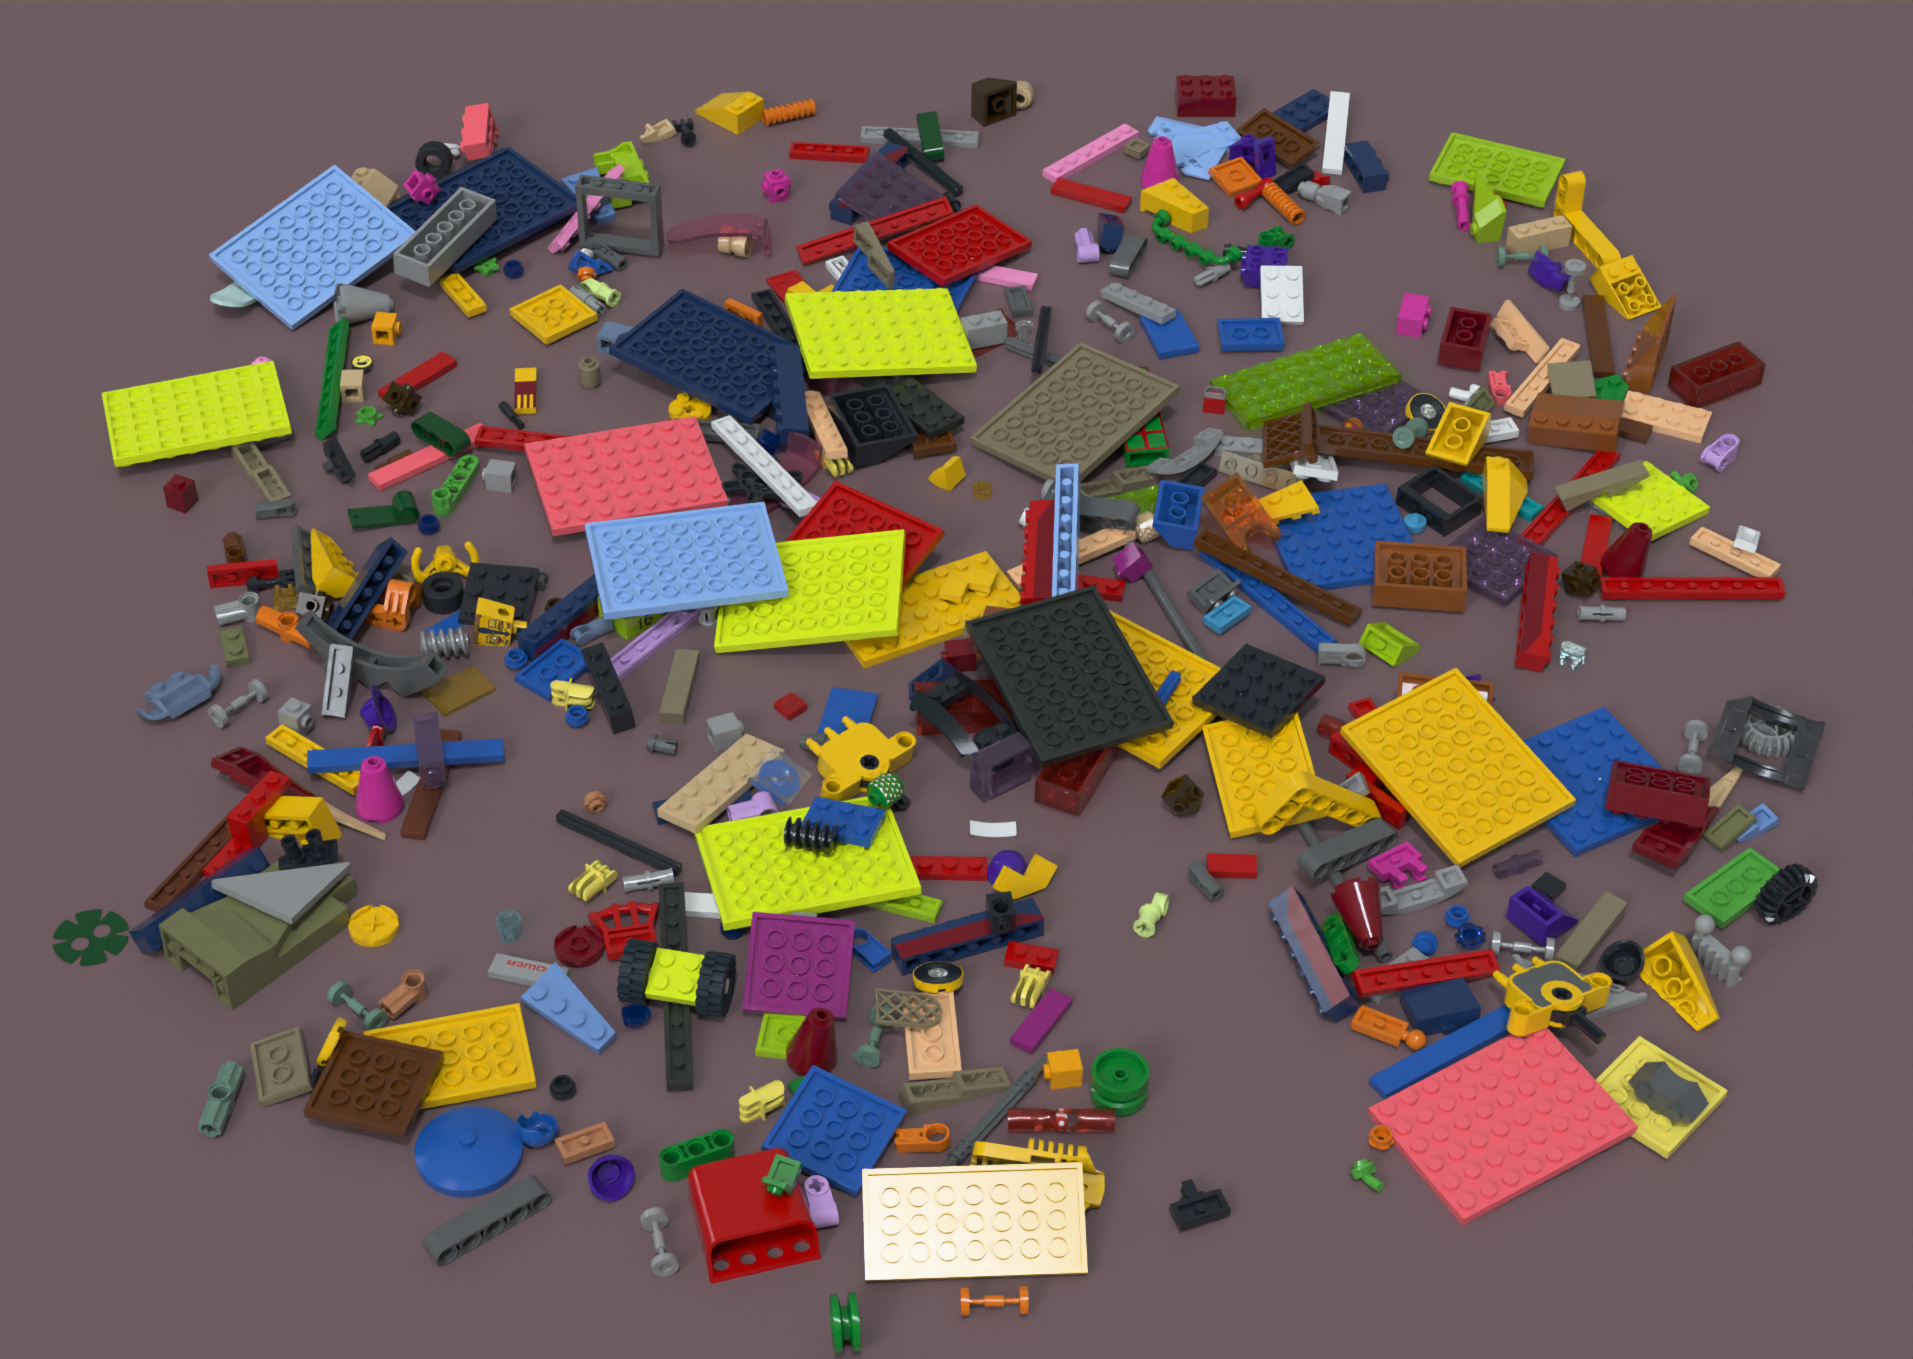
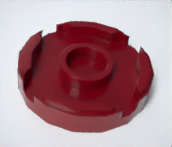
M577 925L569 926L561 930L554 940L555 957L561 964L572 968H583L593 965L603 956L605 950L603 935L598 929L589 925H583V927H577Z

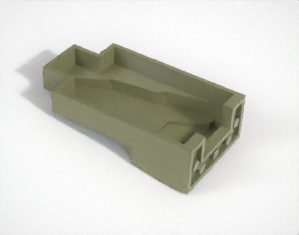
M276 861L261 873L282 870H279V863ZM347 873L292 925L230 896L190 913L182 908L159 924L166 959L182 972L193 965L212 980L216 998L233 1011L348 927L349 909L346 903L356 897L355 879L350 873Z

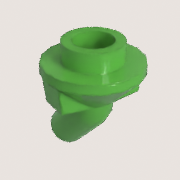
M1676 470L1671 472L1670 477L1692 494L1695 493L1698 481L1694 474L1686 473L1681 476Z
M1365 1158L1352 1164L1354 1169L1350 1171V1174L1353 1175L1355 1180L1361 1178L1365 1184L1377 1192L1382 1191L1384 1183L1372 1175V1173L1376 1172L1375 1161L1369 1162Z

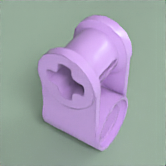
M1733 434L1722 435L1713 444L1705 448L1700 458L1701 463H1708L1715 467L1717 472H1722L1729 464L1736 460L1739 438Z
M820 1175L809 1177L805 1182L806 1194L804 1198L816 1228L839 1225L838 1210L832 1197L829 1182Z

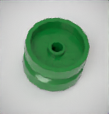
M1125 1048L1109 1049L1099 1054L1092 1063L1090 1097L1093 1104L1101 1112L1111 1116L1124 1117L1133 1115L1141 1110L1147 1102L1150 1068L1147 1061L1139 1053Z

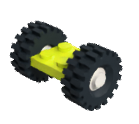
M629 938L626 946H624L623 955L620 960L621 965L619 966V976L617 977V997L619 1002L643 1006L648 1005L651 999L696 1006L697 1014L724 1018L729 1011V1005H731V998L734 993L736 956L730 953L708 950L705 955L662 949L658 948L657 942Z

